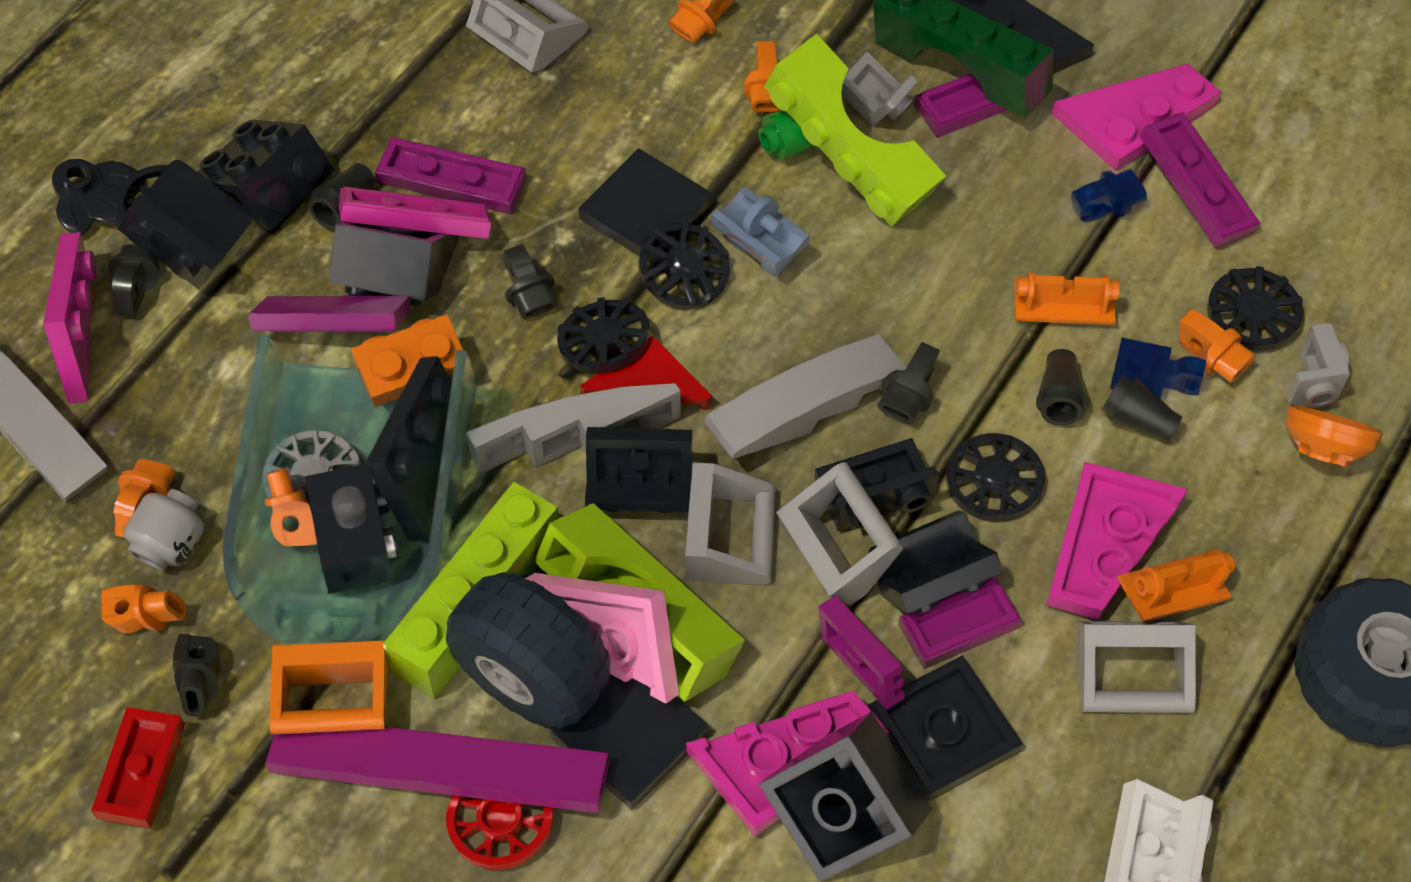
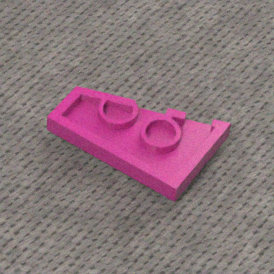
M1184 64L1055 101L1052 115L1110 167L1118 171L1148 151V148L1140 138V134L1145 126L1184 112L1191 122L1218 103L1221 91L1191 65Z

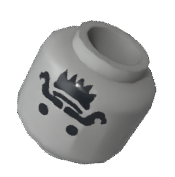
M170 489L167 496L160 493L145 495L123 530L124 537L130 544L127 552L144 564L162 572L165 571L167 566L178 567L183 565L205 531L203 520L195 513L198 503L175 489Z

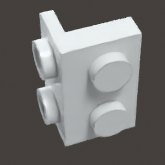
M1139 779L1124 783L1104 882H1203L1201 871L1206 844L1212 833L1210 819L1213 800L1200 795L1182 801Z

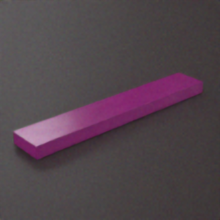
M386 727L383 730L274 734L265 765L269 773L599 813L610 760L608 753Z

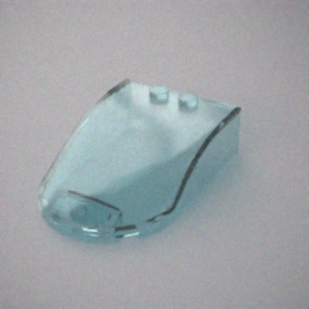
M259 335L224 532L223 564L225 576L234 598L247 617L267 636L283 645L383 641L389 637L438 576L459 498L468 448L466 432L471 429L477 381L467 351L456 350L434 514L428 540L409 541L390 509V513L380 515L383 529L388 527L394 528L399 552V559L389 560L393 581L328 594L317 544L287 547L279 543L273 536L270 527L273 514L272 506H265L264 499L267 498L263 485L265 462L272 450L286 438L300 432L317 430L333 433L346 440L354 448L361 465H363L368 459L398 399L374 408L358 369L284 363L270 336ZM314 442L298 445V450L302 457L314 454ZM331 445L322 456L331 461L342 450ZM283 455L276 464V467H289V470H291L296 461ZM347 456L343 461H350ZM285 518L284 524L287 529L295 530L299 527V522Z

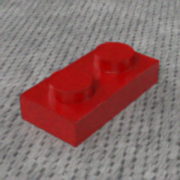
M126 707L91 809L96 819L152 828L185 727V723L180 715Z

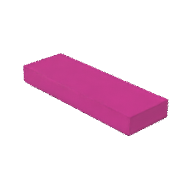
M344 187L340 190L339 211L340 221L489 238L491 221L485 204Z

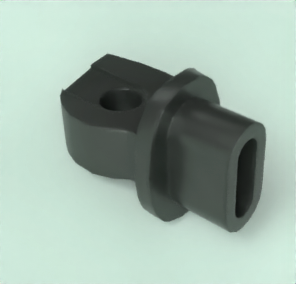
M124 245L119 254L110 258L108 264L109 273L112 277L115 315L136 316L145 291L156 286L161 274L160 266L157 263L158 259L136 245Z
M523 244L504 250L502 259L514 284L505 292L507 302L516 304L523 319L536 316L556 307L558 302L551 289L555 285L553 276L550 273L536 274L531 258Z
M921 342L905 371L895 370L882 381L884 394L877 404L883 413L904 423L913 424L920 411H927L930 408L933 395L928 381L934 371L933 367L940 350Z
M179 634L174 648L173 672L175 684L180 695L184 713L192 717L203 715L206 701L211 700L217 692V674L221 669V659L218 645L210 636Z

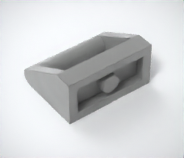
M474 0L466 27L530 72L542 70L578 41L587 32L589 26L585 20L555 0H523L554 21V24H548L519 4L518 0Z
M693 462L685 550L686 581L767 585L771 582L777 489L774 484L714 463ZM713 499L755 501L751 562L710 549Z
M846 462L834 466L776 512L830 597L837 596L843 603L850 606L870 591L903 549ZM839 492L842 493L876 545L873 551L852 567L849 566L819 519Z
M1075 621V648L1082 712L1194 713L1196 703V625L1187 622L1149 621L1145 623L1142 621ZM1095 647H1173L1178 691L1095 690Z

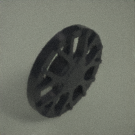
M999 433L981 434L964 441L952 453L946 471L947 488L954 502L971 516L993 522L1013 520L1029 512L1039 501L1045 481L1043 464L1037 453L1018 438ZM991 445L994 455L984 458L977 448ZM1007 448L1020 453L1013 461L1002 456ZM961 458L977 464L974 471L956 466ZM1033 468L1035 478L1018 477L1016 470ZM955 475L961 476L960 478L955 480ZM974 481L977 490L964 496L958 486ZM1014 487L1019 488L1029 496L1021 504L1010 495ZM984 497L1000 498V510L984 508ZM978 499L979 504L976 505L971 501ZM1006 503H1008L1012 507L1004 509Z

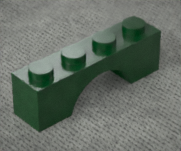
M875 0L873 2L875 41L877 45L911 62L925 49L944 51L961 61L973 73L980 83L987 100L1023 118H1026L1053 90L1054 49L952 0Z

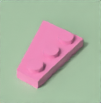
M534 573L525 578L544 586L546 590L564 600L598 633L610 655L611 675L624 682L634 678L651 687L650 695L664 703H668L679 695L664 591Z

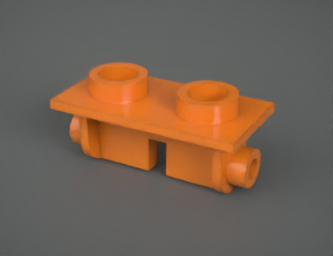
M1028 272L1027 277H1015V321L1115 325V300L1119 298V280H1110L1109 275H1103L1102 278L1074 276V280H1065L1064 276L1034 275V272Z
M1215 549L1207 552V554L1202 553L1121 574L1117 579L1140 619L1145 623L1230 600L1232 596L1224 582L1229 577V574L1234 571L1235 562L1229 553H1223Z

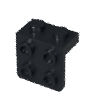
M252 119L242 123L234 130L232 134L234 138L226 146L207 155L201 161V169L197 172L222 191L234 192L261 230L272 231L335 168L305 124Z
M174 160L167 166L144 196L140 194L131 204L117 230L126 235L136 246L146 250L169 267L178 277L200 289L250 225L252 217L245 207L185 162Z

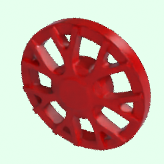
M454 795L450 799L446 812L447 831L456 851L471 864L492 870L516 867L534 857L547 842L554 822L553 807L543 806L544 813L524 817L522 808L528 804L487 799L481 801L479 798H473V800L469 801L464 800L466 797ZM459 808L477 810V821H456ZM542 822L541 827L536 824ZM522 827L537 833L536 837L527 846L515 837ZM457 829H465L461 834L458 835ZM481 831L486 839L472 851L463 841ZM509 841L510 855L492 857L495 842Z

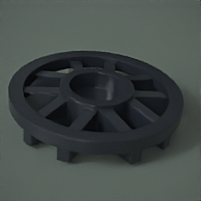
M683 219L679 223H670L655 228L646 238L639 254V273L648 291L661 302L676 308L694 309L711 303L722 293L730 274L729 252L708 231L709 228L703 225L702 228L690 224L689 220ZM679 232L678 241L668 234ZM687 233L699 237L695 246L686 243ZM704 240H705L713 249L702 250V246H703ZM658 241L669 252L666 253L652 246V244ZM650 257L658 262L659 265L649 270L647 258ZM719 260L721 267L705 265V262ZM665 273L669 280L659 288L653 279ZM707 278H720L715 288L712 289ZM696 283L704 296L695 298L691 285ZM676 285H680L684 298L672 296L668 292Z

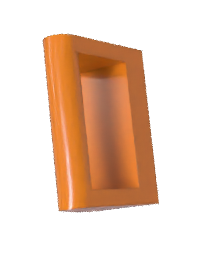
M385 641L272 645L270 733L292 734L385 729L390 685V667L383 647ZM373 682L372 707L287 711L291 686Z

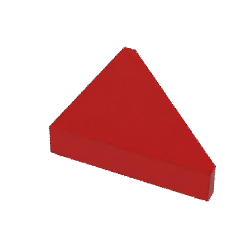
M651 336L649 345L644 353L633 363L616 371L596 374L580 385V394L620 387L675 383L680 390L681 404L698 405L703 410L712 406V395L654 336Z

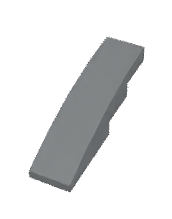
M877 334L836 348L753 387L707 414L704 423L730 457L734 459L811 434L818 420L857 408L864 394L882 389V381L889 373L895 370L905 371L907 367L883 338Z
M0 350V434L4 435L31 468H36L66 503L107 472V465L39 389Z
M675 383L620 387L570 396L517 411L466 432L471 460L478 472L482 474L527 453L535 468L581 446L586 453L587 427L659 429L681 418L680 390Z

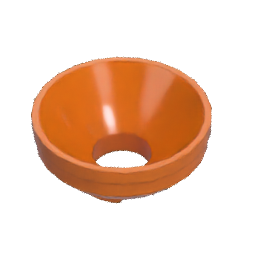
M1289 404L1286 412L1285 425L1290 436L1298 446L1297 452L1328 463L1349 467L1350 462L1361 459L1375 451L1383 435V431L1372 426L1309 407Z

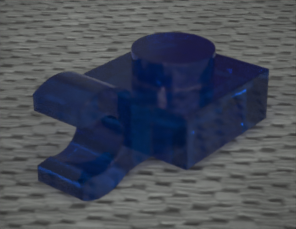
M1122 337L1110 389L1113 390L1121 376L1124 375L1132 381L1137 377L1160 399L1163 387L1186 395H1199L1207 361L1193 356L1169 360L1172 347Z

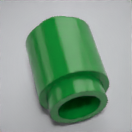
M780 109L763 117L762 127L759 128L758 135L760 143L768 155L773 154L777 159L784 160L816 147L805 138L801 127L786 111Z

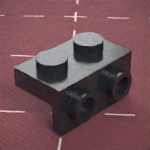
M587 427L585 506L594 503L600 510L609 512L620 510L656 511L659 513L688 512L692 479L693 430Z
M912 438L815 469L814 480L816 481L837 464L846 462L882 516L900 510L913 512L925 507L931 500L935 499L939 474L934 466L926 468ZM839 492L827 508L837 531L851 526L864 528L842 493Z
M957 510L896 536L903 549L877 582L882 597L906 614L923 613L935 608L939 604L940 599L956 592L966 593L980 589L986 584V579L1002 573L1003 569L998 553L974 539L967 514ZM876 545L871 547L868 553L873 551L876 548Z

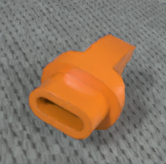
M679 0L677 3L678 11L668 21V25L679 36L694 44L704 33L711 35L716 31L714 23L735 0H693L692 2L689 0Z
M756 41V70L751 71L745 79L744 94L750 99L753 111L775 112L780 109L773 103L769 92L764 87L777 64L775 41Z
M1193 308L1180 320L1179 341L1192 356L1206 361L1203 371L1210 376L1217 372L1230 383H1233L1255 360L1256 354L1240 344L1242 336L1234 329H1222L1215 322Z
M139 459L132 470L121 473L118 479L121 492L117 497L113 511L115 514V536L125 538L123 534L124 527L145 495L160 493L167 496L171 489L170 484L176 475L172 467L151 460Z
M289 467L268 472L266 475L272 496L265 498L264 502L265 506H272L273 514L270 527L273 536L279 543L287 547L317 544L309 499L303 488H294ZM289 516L297 518L299 527L295 530L287 529L284 524L285 518Z
M136 583V585H122L104 589L101 593L102 620L123 634L134 633L143 627L151 631H161L165 629L168 622L184 620L187 614L184 600L171 590L157 591L152 586Z

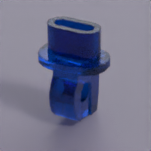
M1131 169L1118 174L1107 170L1101 173L1100 180L1071 192L1072 207L1083 222H1092L1100 219L1112 210L1119 216L1124 217L1131 212L1132 206L1147 200V192Z

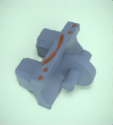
M743 187L727 206L717 209L711 214V224L726 234V240L737 249H745L761 261V267L773 277L778 276L793 263L794 257L809 245L810 235L778 212L779 204L771 196L765 195L760 198L748 188Z

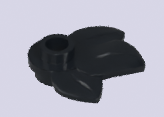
M69 159L60 163L52 174V187L59 197L56 215L60 224L70 233L80 232L81 237L90 229L93 221L118 227L120 221L117 215V195L125 180L137 172V170L118 161H106L94 165L83 159ZM82 177L85 180L81 183H74L69 178ZM134 187L130 193H133L138 189ZM125 206V212H127L129 206Z

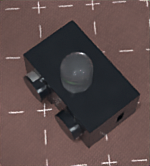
M363 464L305 476L320 563L328 594L393 581L389 560L399 559V552L394 528L388 527L383 529L380 515L390 513V508L376 483H373V479L366 466Z

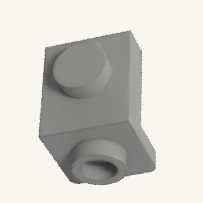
M866 52L848 70L843 81L841 93L842 97L874 126L886 115L894 120L913 100L907 93L918 80L911 74L900 84L877 60Z
M1331 323L1311 325L1299 353L1306 371L1296 374L1287 395V400L1289 404L1308 405L1312 408H1319L1338 401L1350 375L1348 368L1349 357L1345 344L1342 341L1338 342Z

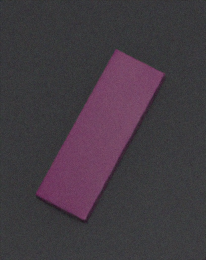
M1184 112L1143 128L1140 138L1216 249L1256 232L1261 223Z
M396 137L390 138L374 172L376 182L448 200L485 204L489 210L510 215L527 179L526 168Z
M267 296L249 313L251 329L255 331L394 332L411 313L409 296Z

